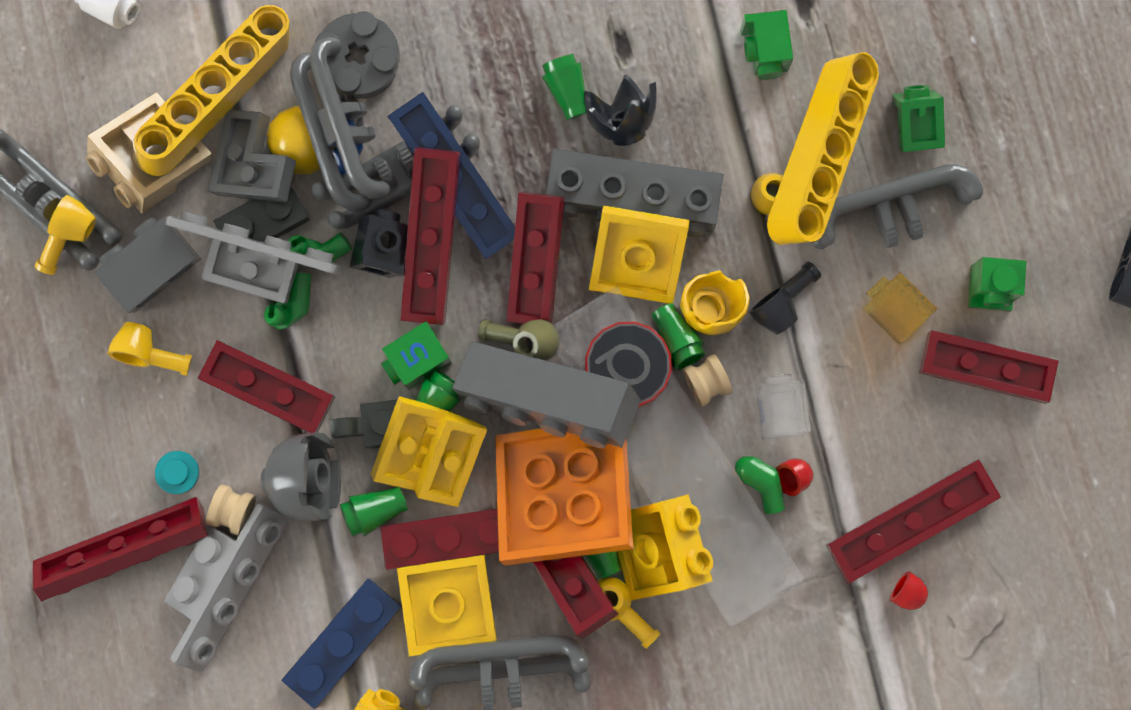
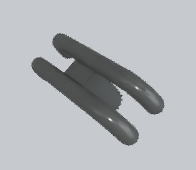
M327 37L318 40L311 48V52L298 55L292 62L290 69L291 83L331 197L338 205L347 210L364 211L370 204L368 197L385 198L390 193V186L384 181L370 179L363 169L355 145H361L374 140L376 134L372 126L357 127L348 125L347 120L359 119L368 111L364 102L341 103L327 63V56L338 53L341 49V43L335 37ZM309 69L312 70L324 106L320 110L308 80L307 72ZM332 147H338L351 184L362 194H353L345 187Z
M455 105L450 106L446 114L441 118L450 132L461 123L463 118L462 109ZM474 134L464 137L463 143L460 145L469 159L477 153L480 147L479 138ZM405 141L398 143L362 164L366 175L370 179L379 174L382 181L390 186L389 195L381 199L369 198V207L364 211H333L328 217L329 224L332 227L346 229L359 223L361 217L370 214L375 215L377 209L384 210L411 194L414 158ZM346 173L341 176L345 187L349 191L355 188ZM316 182L312 186L311 192L315 198L319 200L333 199L324 182Z
M0 129V150L28 173L16 186L0 172V195L49 236L50 234H48L47 230L50 219L60 201L66 195H69L80 201L96 217V224L93 230L107 243L115 245L122 240V233L117 227L4 130ZM66 241L63 249L80 263L84 269L94 270L98 267V257L82 242Z
M950 164L838 197L834 203L825 232L820 239L813 242V245L818 249H824L834 243L836 237L833 225L837 218L872 208L885 246L887 248L897 246L898 234L893 223L889 202L894 200L898 205L910 238L912 240L923 238L924 232L914 201V194L940 186H948L954 190L958 201L961 204L967 205L973 200H978L982 197V184L977 175L969 168Z
M564 635L433 648L417 657L411 666L409 683L415 689L414 704L419 709L428 708L431 704L432 692L435 688L444 684L481 680L483 710H494L496 703L494 679H509L508 699L512 708L522 707L520 676L557 672L566 673L572 678L575 690L581 693L586 692L590 688L591 681L587 671L589 660L585 648L577 640ZM548 653L565 654L518 659L519 656H529ZM480 661V663L445 666L431 670L433 667L443 664Z

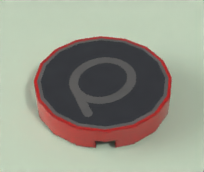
M635 321L617 322L602 329L591 341L585 356V371L628 382L641 399L639 408L653 402L666 388L672 372L671 353L665 340L651 327Z

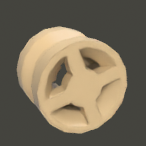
M715 354L706 357L704 363L697 367L689 365L682 369L688 387L700 407L709 404L711 398L718 394L726 396L733 392L729 378Z
M221 484L211 500L206 524L215 528L221 525L228 527L232 534L239 536L254 510L256 496L247 492L239 495L234 493L230 486Z

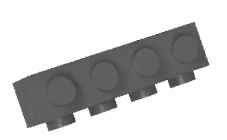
M553 148L546 195L565 197L563 217L577 218L578 213L595 215V220L600 222L604 205L689 220L687 236L704 237L705 232L713 233L717 224L724 174Z
M473 341L452 387L464 400L463 406L475 413L488 415L489 410L502 414L501 416L505 420L520 426H526L527 421L541 425L540 428L558 437H565L567 432L580 436L583 442L597 448H605L606 444L620 448L623 447L641 400L628 382Z

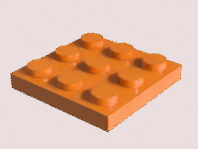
M541 428L495 435L499 561L503 565L633 549L626 439L622 448L606 444L605 448H597L583 442L578 435L567 432L565 437H558Z

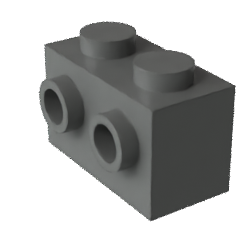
M154 217L149 218L133 231V234L137 237L124 248L120 244L114 246L99 259L102 266L94 271V273L127 313L137 312L202 259L177 228L165 225L167 218L162 217L158 221Z

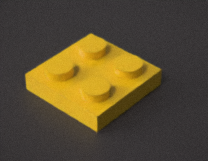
M603 205L589 290L669 304L673 303L689 228V220Z
M485 555L397 568L409 657L421 655L427 650L437 647L497 641Z

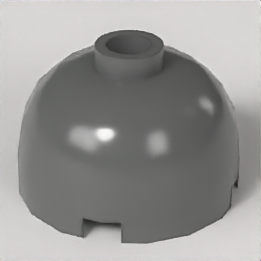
M304 433L288 437L273 448L266 462V467L261 473L263 491L268 495L273 506L282 515L292 520H329L332 515L328 514V510L337 508L340 502L339 460H330L327 449L334 448V445L325 433Z

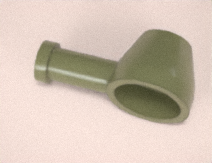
M484 319L478 331L480 340H493L513 345L515 353L545 361L552 359L556 355L560 344L556 328L548 321L542 319L529 321L519 329L495 324L492 320ZM527 337L533 341L532 351L526 346Z

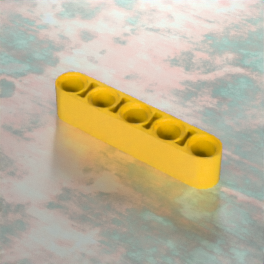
M265 5L256 9L139 128L135 134L134 145L139 166L144 172L152 176H162L172 171L286 52L289 46V18L283 9L275 5ZM273 28L279 31V33L270 36L261 33V31ZM241 56L252 60L244 65L233 62L235 58ZM213 85L224 89L218 94H208L204 91V89ZM182 115H190L195 118L189 124L175 122L176 118ZM152 145L166 147V150L158 155H150L145 152Z
M866 52L831 59L822 68L768 217V233L776 244L789 245L814 242L820 239L825 232L878 82V65L875 59Z

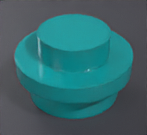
M183 451L166 453L159 459L155 467L157 484L162 490L170 494H184L190 491L199 479L200 471L197 461L193 456Z

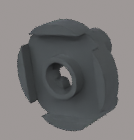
M361 11L356 14L343 15L329 23L323 32L317 36L315 43L327 37H335L341 43V49L338 53L327 56V63L338 94L354 96L355 99H367L382 93L392 84L400 62V49L392 30L383 21L375 18L373 14ZM358 47L359 49L366 48L369 51L364 55L366 62L363 65L359 66L356 61H351L350 63L346 61V58L351 55V49Z

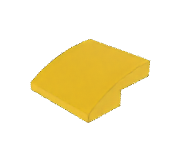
M399 396L373 465L371 477L374 482L414 490L417 498L458 507L487 428L484 425L447 410Z

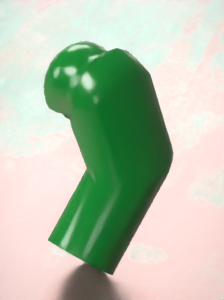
M342 232L324 243L301 235H294L287 240L292 242L290 250L306 255L309 247L333 254L332 263L353 250L350 242Z
M296 272L288 303L278 302L275 305L270 304L267 306L264 312V319L269 326L279 330L290 328L307 315L310 309L312 274Z
M754 456L739 458L735 464V473L743 483L760 492L764 513L775 514L785 510L777 470Z

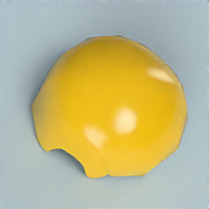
M295 105L279 112L267 129L266 136L268 139L266 143L270 152L273 155L288 156L295 160L296 164L293 174L310 175L320 170L300 107Z
M718 270L708 274L697 275L690 280L683 289L679 305L686 322L694 330L708 336L729 333L741 323L747 313L750 296L742 279L732 280L726 277L722 271Z

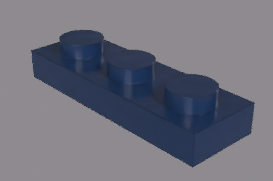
M368 578L281 681L308 705L316 709L399 612L402 605L372 579Z

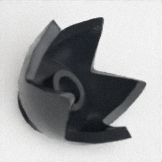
M627 74L624 75L612 105L607 104L594 93L584 91L587 119L591 126L601 136L608 140H613V143L618 146H627L641 141L646 135L645 131L651 126L655 115L657 100L656 82L649 84L648 95L645 98L631 77Z

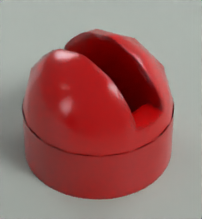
M789 459L776 467L782 492L788 496L800 494L813 481V470L810 464L803 459Z
M907 571L896 583L890 595V601L903 609L916 610L926 603L928 590L921 578Z

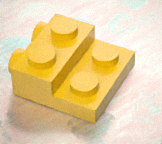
M689 494L631 509L633 549L617 551L624 579L631 594V600L687 590L713 581L710 573L713 568V558L711 553L706 548H703L698 530L701 523V515L698 508L691 504Z

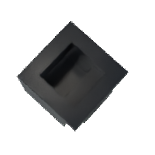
M377 209L375 215L370 214L360 218L349 268L387 278L403 275L405 266H402L407 245L408 225L400 223V214ZM383 233L390 236L387 248L381 244Z

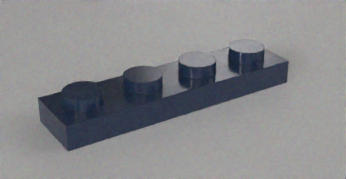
M421 92L387 116L413 155L414 149L417 147L461 152L455 216L485 259L514 240L515 225L424 92Z

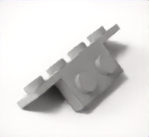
M182 211L181 218L168 216L165 225L212 238L201 277L202 280L277 302L288 303L298 264L333 274H340L342 265L332 263L333 254L309 247L306 255L290 250L292 242L266 235L264 242L248 238L250 230L224 223L223 230L206 226L208 218L198 214Z
M259 503L255 506L237 540L218 528L206 526L208 536L198 540L164 600L165 603L191 620L171 655V661L195 671H204L208 662L214 656L216 648L231 621L237 615L238 609L250 587L257 579L269 553L280 538L288 517Z

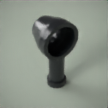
M807 261L801 266L800 271L781 287L761 299L753 306L749 313L760 325L776 335L784 332L798 320L792 299L812 282L818 281L821 278L820 271L814 264Z

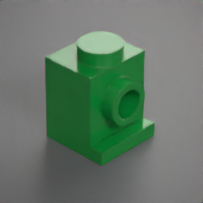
M787 10L744 14L740 31L741 36L749 35V37H744L746 62H753L754 73L761 80H770L783 76V72H788L793 61Z
M982 257L970 267L968 308L1011 312L1013 310V302L1025 295L1027 261L994 257Z

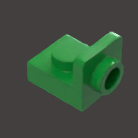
M928 85L904 87V93L893 94L892 104L897 107L899 149L902 152L945 148L944 97L930 90Z

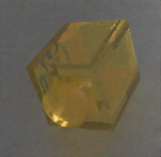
M901 272L891 281L884 275L866 293L871 300L862 308L897 344H901L908 339L938 309Z

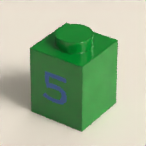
M427 321L382 348L388 358L381 363L394 385L402 381L408 390L423 382L425 376L430 377L434 370L440 371L452 364Z

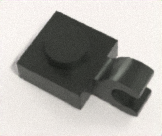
M397 400L360 404L361 417L330 419L332 437L334 439L363 436L365 448L380 447Z

